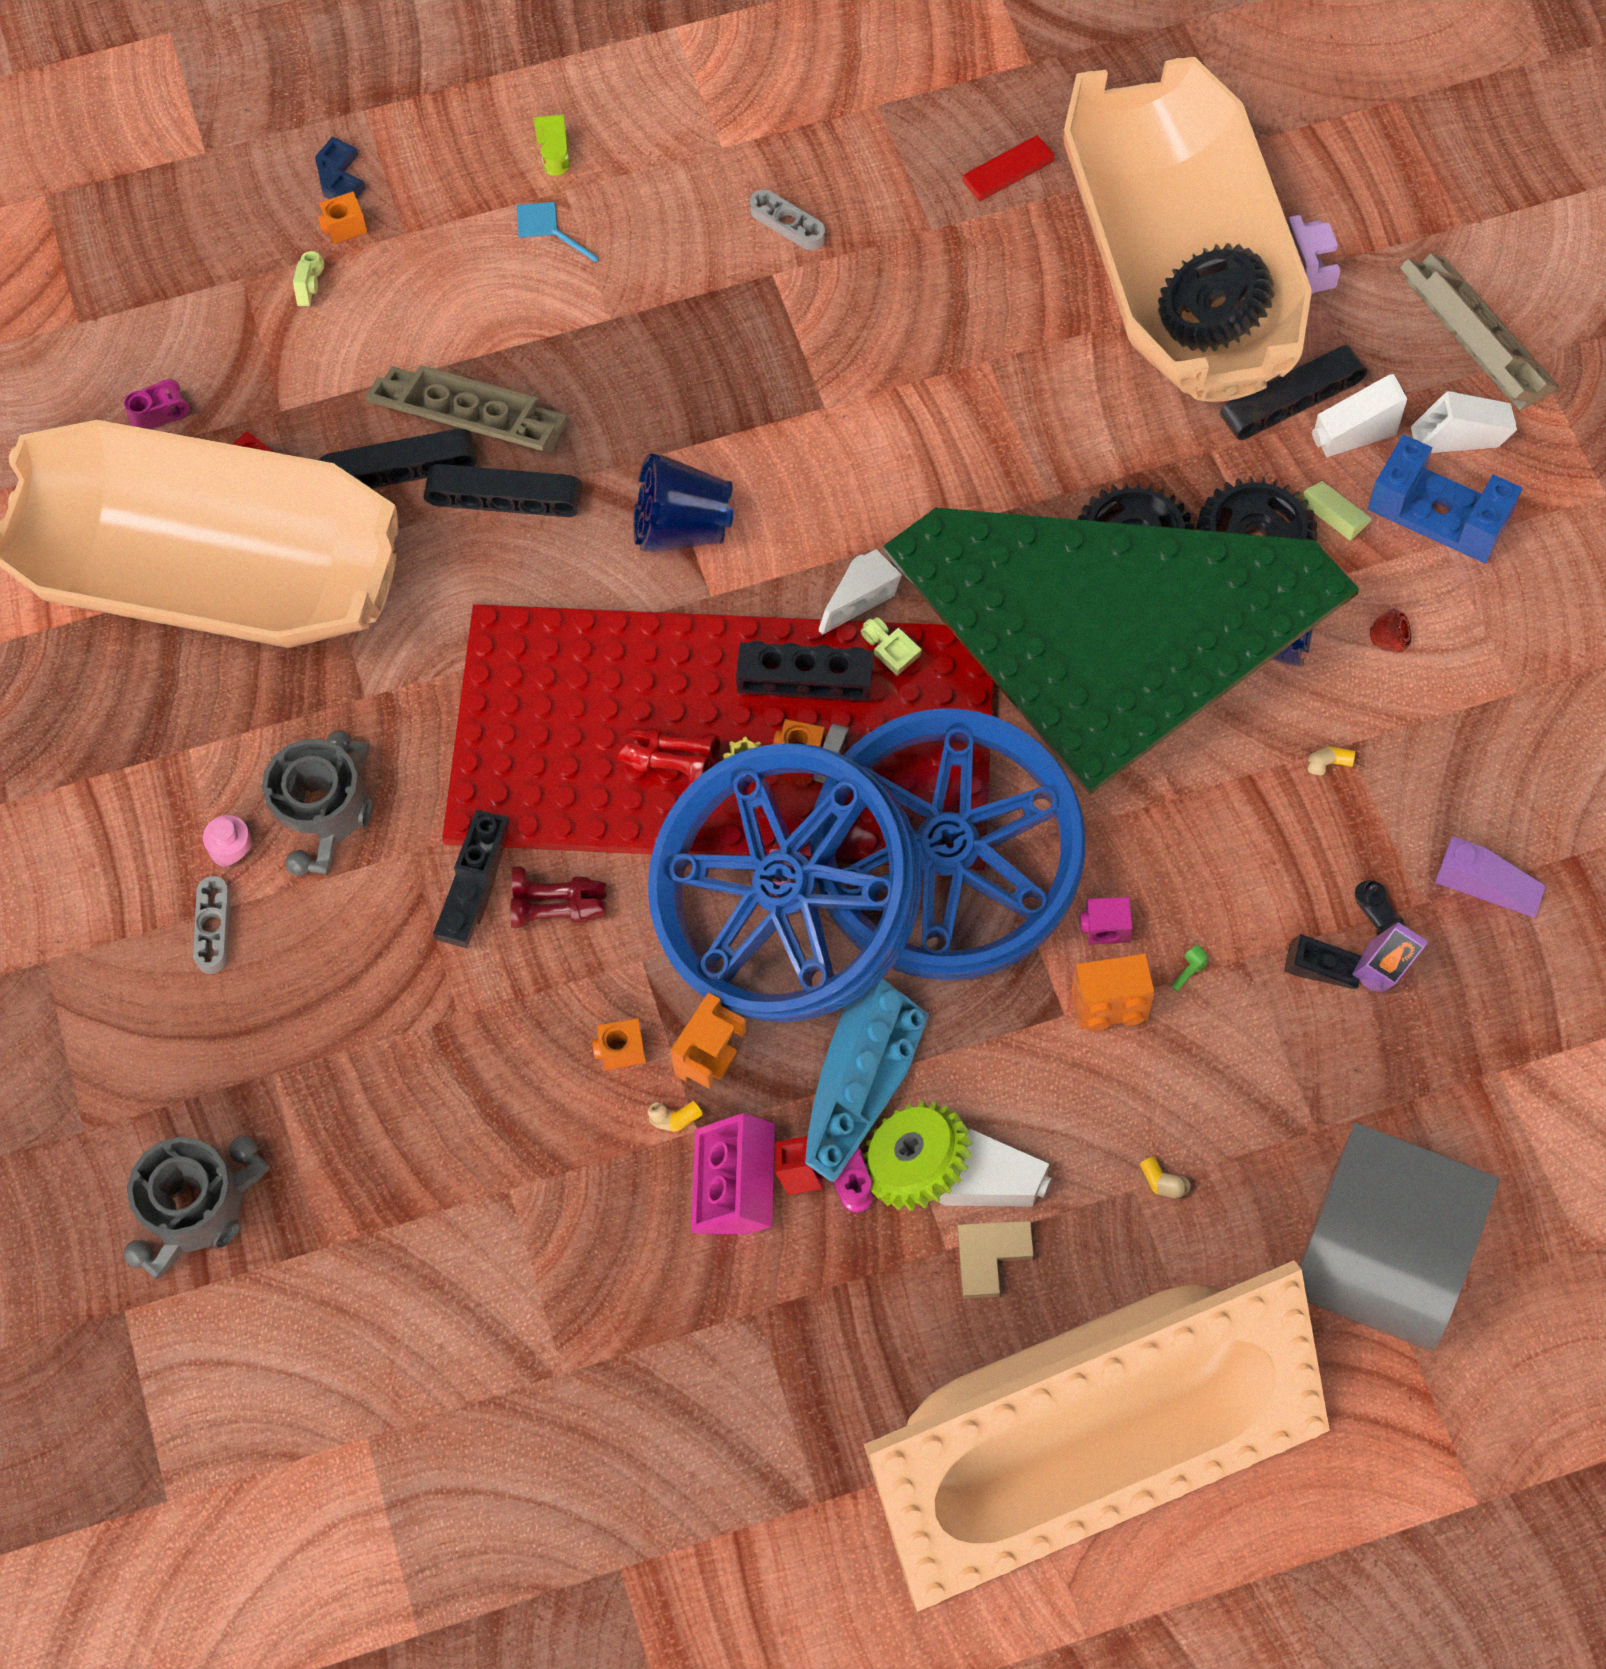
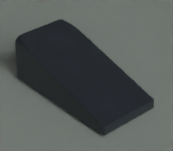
M1300 934L1289 944L1284 972L1356 990L1359 978L1352 974L1362 956Z

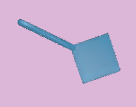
M555 202L517 205L519 238L556 235L592 261H598L596 255L557 229Z

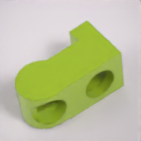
M564 114L534 117L537 144H543L541 156L545 172L552 176L564 174L569 169Z

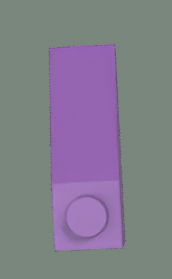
M1453 836L1435 883L1534 918L1546 887L1487 848Z

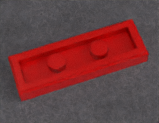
M1036 135L963 174L962 182L980 202L1054 162L1055 154Z

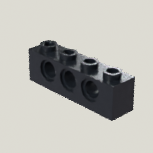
M762 641L740 642L736 672L737 693L870 702L873 675V651L865 650L860 647L840 649L827 645L809 647L799 646L795 643L777 645L766 644ZM769 665H777V666H779V667L776 668V669H767V668H765V667H767V666H769ZM802 667L812 668V669L809 670V671H800V670H799V669L802 668ZM836 669H842L845 672L837 674L832 671Z

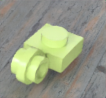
M309 251L304 253L297 264L293 279L297 306H310L312 295L318 291L317 276L321 275L324 269V260L317 252Z
M877 617L873 620L868 619L863 624L862 636L871 645L879 644L874 649V654L897 676L921 656L922 649L899 628L888 636L889 630L887 626Z

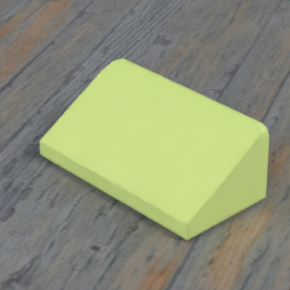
M1323 481L1307 488L1303 493L1302 501L1308 500V509L1313 510L1318 517L1350 541L1372 521L1371 517Z

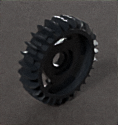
M1226 243L1223 249L1215 244L1212 251L1203 248V254L1197 256L1192 253L1193 259L1188 262L1182 260L1183 266L1180 269H1172L1174 277L1166 278L1167 287L1160 289L1162 297L1158 299L1160 306L1158 312L1162 324L1174 341H1178L1182 347L1188 346L1192 351L1198 347L1204 353L1210 346L1216 352L1221 344L1228 348L1230 341L1236 340V342L1240 343L1239 337L1244 333L1251 336L1249 329L1252 326L1260 327L1258 319L1266 318L1267 312L1265 309L1272 307L1271 298L1275 294L1273 290L1274 283L1269 269L1257 253H1253L1250 248L1244 249L1240 244L1233 248L1229 243ZM1220 297L1226 298L1222 305L1211 307L1216 299ZM1184 310L1187 313L1191 312L1199 323L1185 321L1182 318V312Z
M1250 476L1248 483H1243L1240 478H1237L1234 487L1229 482H1226L1223 491L1216 488L1213 497H1207L1205 506H1202L1196 526L1197 530L1217 532L1216 526L1219 518L1224 513L1230 512L1232 516L1226 533L1247 534L1250 531H1259L1264 536L1317 541V522L1313 520L1314 511L1307 510L1308 500L1299 502L1300 491L1290 494L1289 484L1282 489L1278 487L1277 479L1273 484L1266 483L1265 476L1262 477L1260 482H1254L1252 476ZM1274 510H1276V511L1280 512L1281 514H1283V515L1290 521V523H1288L1287 521H1285V520H1284L1279 514H1277Z
M1125 481L1123 489L1118 490L1114 484L1111 486L1110 493L1101 489L1099 498L1091 496L1089 505L1083 506L1082 513L1077 518V520L1101 522L1107 516L1122 511L1110 522L1162 527L1160 520H1162L1169 528L1194 530V524L1190 523V513H1184V503L1175 505V495L1166 498L1164 497V488L1157 493L1153 491L1152 483L1147 489H1143L1139 481L1136 483L1135 488H1129Z

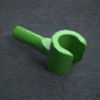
M1200 945L1194 946L1185 954L1184 958L1190 965L1185 968L1183 973L1172 984L1171 987L1176 992L1180 990L1191 975L1202 971L1207 966V954Z

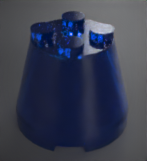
M648 454L644 459L638 478L639 482L644 484L640 485L638 501L634 503L633 534L635 545H640V551L654 553L718 543L722 544L725 537V527L730 528L733 523L734 511L733 508H728L733 489L732 481L722 479L664 455Z

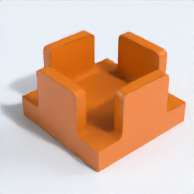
M707 993L671 1048L675 1076L686 1082L690 1078L710 1089L714 1083L713 1078L721 1080L737 1056V1050L729 1046L727 1042L733 1033L741 1037L745 1035L747 1031L746 1020L724 1008L718 997Z

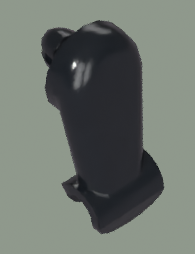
M1367 880L1357 885L1355 889L1356 903L1377 928V936L1397 922L1404 925L1403 918H1397L1382 884Z

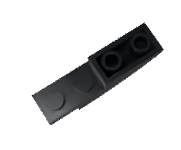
M476 809L454 866V880L433 932L435 940L468 948L476 924L481 923L493 888L506 839L509 817Z

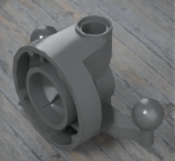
M335 730L330 733L327 740L304 739L287 745L273 756L264 771L262 791L271 814L283 826L299 833H318L320 838L316 861L312 860L311 856L303 850H295L287 856L286 869L296 877L304 876L309 872L328 875L337 842L345 839L357 827L365 828L371 818L373 802L371 798H368L363 779L360 776L370 750V744L352 740L351 736L343 730ZM305 790H309L311 793L318 790L329 792L320 801L304 803Z
M238 1136L230 1144L229 1152L231 1158L240 1164H250L249 1167L239 1171L237 1174L230 1171L215 1148L200 1139L176 1137L160 1141L144 1152L131 1170L127 1186L129 1206L141 1225L160 1237L165 1245L160 1250L156 1259L153 1260L150 1244L144 1240H133L124 1249V1260L133 1268H144L155 1280H158L173 1266L183 1252H192L210 1247L211 1245L219 1249L231 1242L240 1229V1225L236 1221L239 1217L243 1200L242 1193L254 1185L270 1168V1165L257 1154L258 1148L255 1140L248 1136ZM187 1183L191 1187L202 1189L201 1194L193 1204L187 1208L177 1210L176 1202L172 1198L181 1193Z

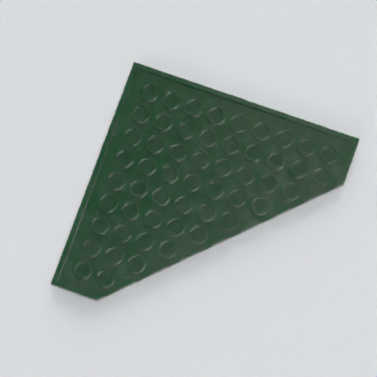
M935 507L883 546L887 556L1089 795L1093 794L1359 593V588L1322 547L1315 540Z

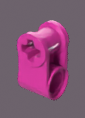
M166 379L155 385L128 394L124 400V407L130 426L151 430L171 421L184 418L189 412V405L186 400L182 399L179 393L180 386L178 382L173 379Z
M859 1146L837 1179L833 1181L842 1205L845 1209L854 1213L867 1210L873 1200L871 1178L866 1169ZM853 1188H857L860 1193H855Z

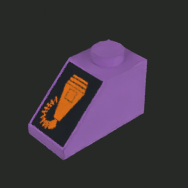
M1397 922L1369 942L1352 975L1359 978L1366 988L1383 993L1399 981L1428 941Z

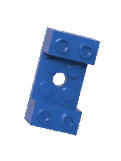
M1403 434L1375 482L1367 510L1486 564L1514 513L1523 487L1492 474L1481 494L1426 469L1433 447ZM1444 505L1448 508L1449 512L1439 514L1433 509V506Z

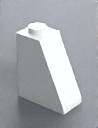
M1391 374L1318 414L1312 435L1316 446L1322 448L1326 457L1397 435L1407 397L1395 375Z
M1447 391L1411 426L1413 439L1433 447L1431 453L1498 448L1517 431L1511 403Z
M969 1129L967 1135L972 1140V1145L967 1148L972 1153V1157L965 1159V1163L969 1168L967 1171L961 1172L959 1177L962 1181L954 1183L950 1194L944 1193L940 1196L939 1203L946 1206L1033 1207L1038 1196L1045 1197L1051 1184L1052 1178L1047 1176L1049 1163Z

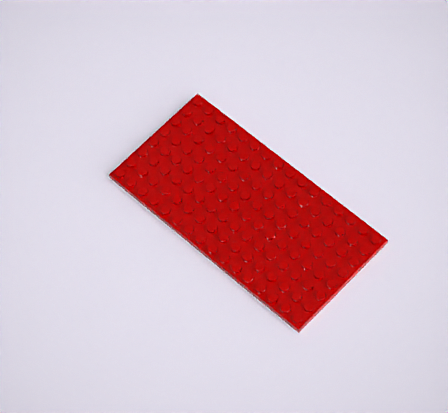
M473 604L442 841L444 845L462 846L477 809L509 817V825L503 848L652 855L659 831L668 813L678 798L690 786L689 777L677 770L653 768L651 771L643 772L620 761L618 753L621 746L626 744L624 737L627 729L654 727L661 729L663 735L689 738L700 737L707 733L719 735V756L715 764H710L711 768L724 760L723 755L725 753H731L729 745L731 741L736 743L747 737L754 744L760 742L761 746L773 745L776 731H782L785 719L825 727V740L832 724L836 723L850 728V736L845 754L862 737L877 727L910 713L932 709H964L991 716L993 680L947 625L884 622L889 630L888 636L899 628L922 649L921 656L897 676L874 654V649L879 644L871 645L862 636L861 630L864 628L863 624L866 621L849 620L822 635L819 632L822 619ZM762 641L766 644L777 645L795 643L799 646L809 647L827 645L840 649L860 647L865 650L873 651V675L870 702L737 693L736 672L740 642ZM769 665V666H767V667H765V668H767V669H776V668H778L779 666H777V665ZM802 667V668H800L799 670H800V671H809V670H811L812 668ZM836 669L832 672L840 674L845 671L842 669ZM945 740L923 742L903 748L882 759L871 769L932 805ZM960 740L950 744V747L955 751H963L968 747L966 743ZM973 743L971 809L987 805L989 791L990 748ZM661 750L662 752L671 753L675 755H694L682 751ZM951 766L942 812L960 814L961 766ZM784 773L765 777L790 834L814 811L818 795L824 784L814 781V774ZM756 781L748 786L747 795L754 792ZM735 793L724 800L707 818L695 837L689 854L750 856ZM849 794L844 806L852 802L854 798L852 795ZM901 805L912 828L918 831L920 825L926 819ZM763 807L756 808V816L766 854L768 855L771 849L781 848ZM866 807L859 814L836 850L835 858L837 864H855L887 847L875 816ZM987 820L974 824L979 838L987 835ZM947 839L942 840L941 845L946 844L948 849L953 848V843H949ZM810 840L799 851L809 861L811 859ZM977 856L969 869L985 871L986 862Z

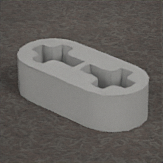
M833 723L823 748L844 755L850 736V728ZM813 775V780L824 783L827 778L821 775Z

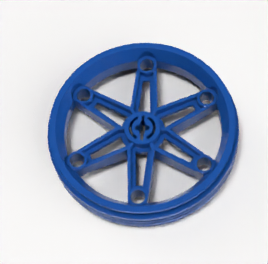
M932 709L910 713L877 727L862 737L843 755L876 776L891 791L901 805L926 819L920 825L918 831L913 829L919 849L922 878H924L921 947L906 943L902 953L891 969L931 980H963L981 977L1003 970L1019 962L1034 952L1057 929L1069 911L1081 880L1085 859L1086 836L1084 819L1075 790L1064 770L1040 743L1016 726L994 716L964 709ZM945 740L932 805L871 769L882 759L903 748L923 742ZM960 740L966 743L968 747L963 751H955L950 747V744ZM973 743L988 747L1007 756L1021 766L1040 787L971 809ZM951 766H961L960 814L942 812ZM826 778L818 795L814 810L830 794L833 787L839 783L838 781ZM850 792L845 796L843 804L845 803L849 794L854 797V792ZM1037 799H1046L1050 802L1051 807L1046 810H1039L1034 806L1033 802ZM1022 809L1025 816L979 838L974 824ZM834 813L810 839L811 858L838 819ZM1055 817L1060 838V860L1049 893L1046 894L994 851L993 848ZM947 839L949 843H953V848L948 849L946 844L941 845L942 840ZM887 847L842 870L871 876L870 871L889 862ZM835 853L827 867L837 868ZM977 856L1017 888L1015 892L1010 894L969 869ZM890 873L880 877L890 879ZM935 874L952 876L943 924L933 923ZM816 878L819 894L861 896L863 887L859 886L857 889L850 890L845 888L840 882ZM962 883L967 884L1027 920L1013 932L994 942L971 949L950 951ZM888 887L882 888L879 892L887 890ZM1034 897L1038 899L1041 906L1038 909L1029 910L1022 902L1026 898ZM826 908L840 931L862 951L871 939L877 926L863 915L860 910ZM933 937H938L946 945L940 950H932L927 946L926 942Z
M792 743L765 745L742 751L717 763L699 776L678 798L668 813L654 845L648 876V899L654 929L665 954L679 975L704 998L707 993H710L720 999L721 1005L724 1008L748 1018L768 1022H796L817 1018L834 1012L867 993L892 968L909 940L916 922L922 889L921 862L915 834L905 811L891 791L872 773L835 751L813 745ZM784 773H810L838 781L839 783L833 787L830 794L790 834L765 777ZM756 781L754 792L747 795L748 786ZM850 792H854L852 802L844 806L845 796ZM735 793L750 856L689 854L695 837L707 818L724 800ZM866 805L875 816L886 842L890 879L827 867L834 853ZM760 806L763 807L781 850H776L768 855L766 854L755 809ZM834 813L838 819L809 861L799 851ZM692 863L691 873L689 876L684 877L685 868ZM709 869L755 870L752 887L708 878ZM788 878H789L790 880L796 882V883H790V882L782 883L780 886L777 885V884H775V883H773V881H775V882L787 881ZM816 878L863 887L861 896L814 894ZM682 885L742 897L714 943L703 957L697 950L687 928L683 911ZM888 887L887 897L883 901L878 902V892L882 888ZM758 904L769 911L768 915L736 950L730 947ZM818 908L883 911L879 924L864 949L847 967L835 975ZM801 909L814 955L813 958L806 960L787 916ZM777 930L803 990L786 994H762L738 988L729 983V981L735 977L740 968ZM724 958V967L720 972L716 973L715 966L717 961ZM818 971H822L823 977L821 982L817 986H813V976Z

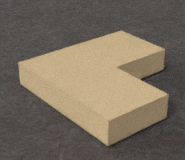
M1030 1221L963 1224L957 1227L963 1299L999 1297L997 1262L1033 1260Z

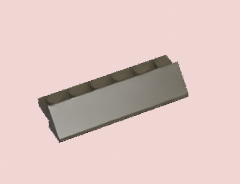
M1430 253L1423 262L1408 258L1400 266V269L1407 275L1405 278L1407 284L1519 411L1555 392L1560 387L1445 257Z
M422 365L418 367L415 373L392 366L385 378L378 376L365 396L367 402L554 454L555 444L567 425V415L537 407V397Z

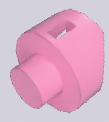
M224 815L217 817L209 822L204 829V846L214 863L223 867L230 866L246 855L253 844L252 836L246 824L236 816Z

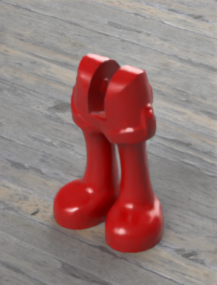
M654 727L629 728L624 737L626 744L621 746L618 759L643 772L651 771L653 768L677 770L689 777L691 785L699 776L710 769V764L716 763L720 751V737L712 733L693 738L663 735L661 729ZM661 750L682 751L694 755H675L671 753L662 752Z

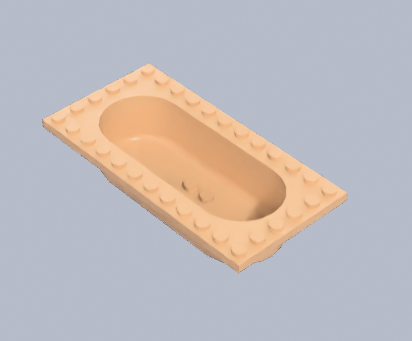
M1294 1260L1223 1291L1216 1287L1191 1284L1162 1290L953 1379L930 1394L909 1417L906 1427L864 1444L908 1590L917 1612L1330 1431L1302 1269Z

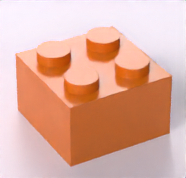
M1146 953L1075 965L1071 993L1079 1030L1089 1028L1090 1031H1101L1107 1029L1110 1025L1121 1023L1125 1026H1134L1141 1024L1149 1018L1154 988Z

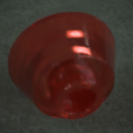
M1393 608L1376 618L1373 626L1370 627L1372 643L1378 645L1384 651L1405 652L1410 646L1412 639L1411 627L1407 616L1402 611Z

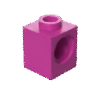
M1129 897L1087 899L1086 911L1080 912L1081 933L1087 932L1088 945L1130 943L1132 921Z

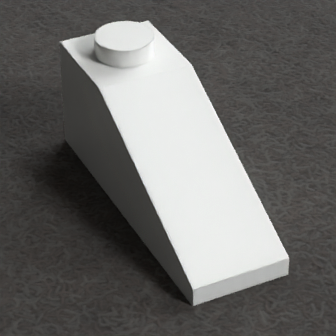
M877 549L866 555L861 554L854 558L825 608L819 632L823 635L894 597L902 574Z

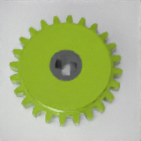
M920 1101L918 1107H912L911 1104H907L905 1110L900 1112L897 1109L894 1110L893 1116L882 1120L883 1124L879 1129L874 1128L872 1140L866 1141L869 1151L863 1153L862 1156L867 1162L865 1166L871 1178V1191L885 1205L889 1206L892 1204L897 1210H900L905 1205L910 1211H913L916 1204L926 1208L928 1202L932 1200L939 1202L941 1195L952 1192L951 1187L954 1183L962 1181L959 1177L961 1172L967 1171L969 1168L965 1163V1159L972 1157V1153L967 1148L972 1145V1140L967 1135L969 1129L964 1125L961 1118L955 1112H952L948 1106L944 1105L941 1108L937 1102H932L928 1107L924 1101Z

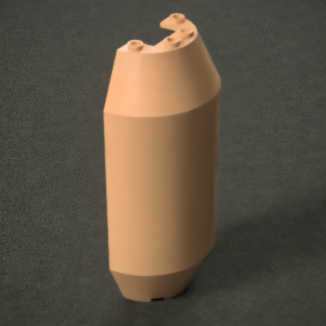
M1196 57L1176 58L1165 61L1161 82L1143 83L1136 86L1111 88L1105 90L1107 70L1087 71L1076 74L1064 128V146L1130 343L1183 393L1190 394L1196 400L1208 402L1234 400L1267 388V381L1278 374L1284 377L1301 357L1312 289L1243 103ZM1226 243H1229L1233 248L1238 244L1244 249L1250 248L1266 264L1274 283L1273 290L1275 296L1271 298L1272 307L1265 309L1267 317L1258 319L1260 327L1252 326L1249 329L1251 336L1244 333L1239 337L1240 343L1236 342V340L1230 341L1228 348L1221 344L1215 352L1209 346L1206 352L1203 353L1198 347L1194 351L1190 350L1188 346L1182 347L1166 331L1158 312L1160 307L1158 299L1162 297L1160 289L1167 287L1165 279L1174 277L1172 269H1180L1183 266L1182 260L1188 262L1193 259L1192 253L1197 256L1203 254V248L1212 251L1215 244L1223 249ZM1220 297L1216 299L1211 307L1222 305L1226 298ZM1185 310L1182 312V318L1185 321L1199 323L1191 312L1187 313Z
M92 420L20 435L16 447H13L10 451L9 463L19 481L15 491H12L9 495L8 510L5 518L0 521V568L42 600L285 648H292L369 628L368 623L376 622L384 607L390 590L397 554L393 553V543L395 537L398 536L396 506L334 463L102 420Z

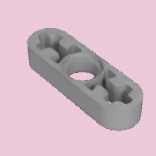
M758 190L750 196V213L759 222L806 250H817L824 245L825 226L821 221L769 190ZM786 215L796 219L791 224H783L779 221L781 217Z
M217 876L203 879L196 891L193 958L198 968L206 974L220 972L225 967L228 959L231 894L225 881ZM214 888H218L220 892L215 895V905L217 908L212 907L208 896ZM210 918L221 920L220 927L214 932L203 930V924ZM207 942H212V947L216 956L212 957L211 962H206L204 958L209 955V945Z

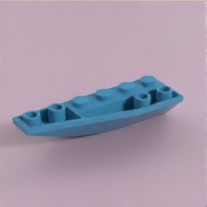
M881 979L867 993L844 1007L820 1074L810 1119L805 1164L829 1181L837 1179L906 1077L929 1017L926 1011L884 979Z

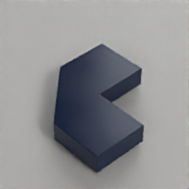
M333 136L315 156L323 196L331 199L354 191L357 198L365 189L364 181L344 172L358 156L357 148Z

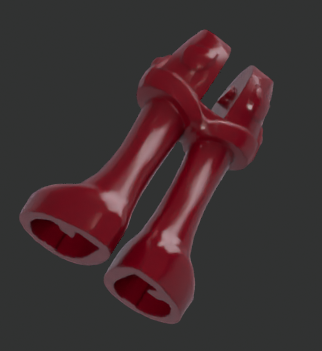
M521 866L512 868L511 928H522L530 921L545 918L567 917L571 918L572 923H583L607 915V903L602 901V899L607 897V883L576 876L572 878L571 882L537 883L530 880L525 868ZM538 899H567L566 902L551 904H532L527 902Z

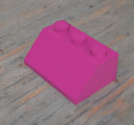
M741 1113L695 1129L692 1233L751 1234L772 1227L775 1123Z

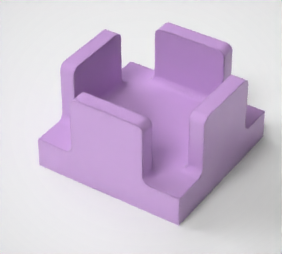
M1300 215L1288 217L1287 224L1312 289L1311 297L1314 292L1336 288L1341 271L1339 265L1335 264L1325 267L1322 259L1316 257L1318 254L1337 250L1338 244L1330 224L1322 223L1321 220L1303 223Z

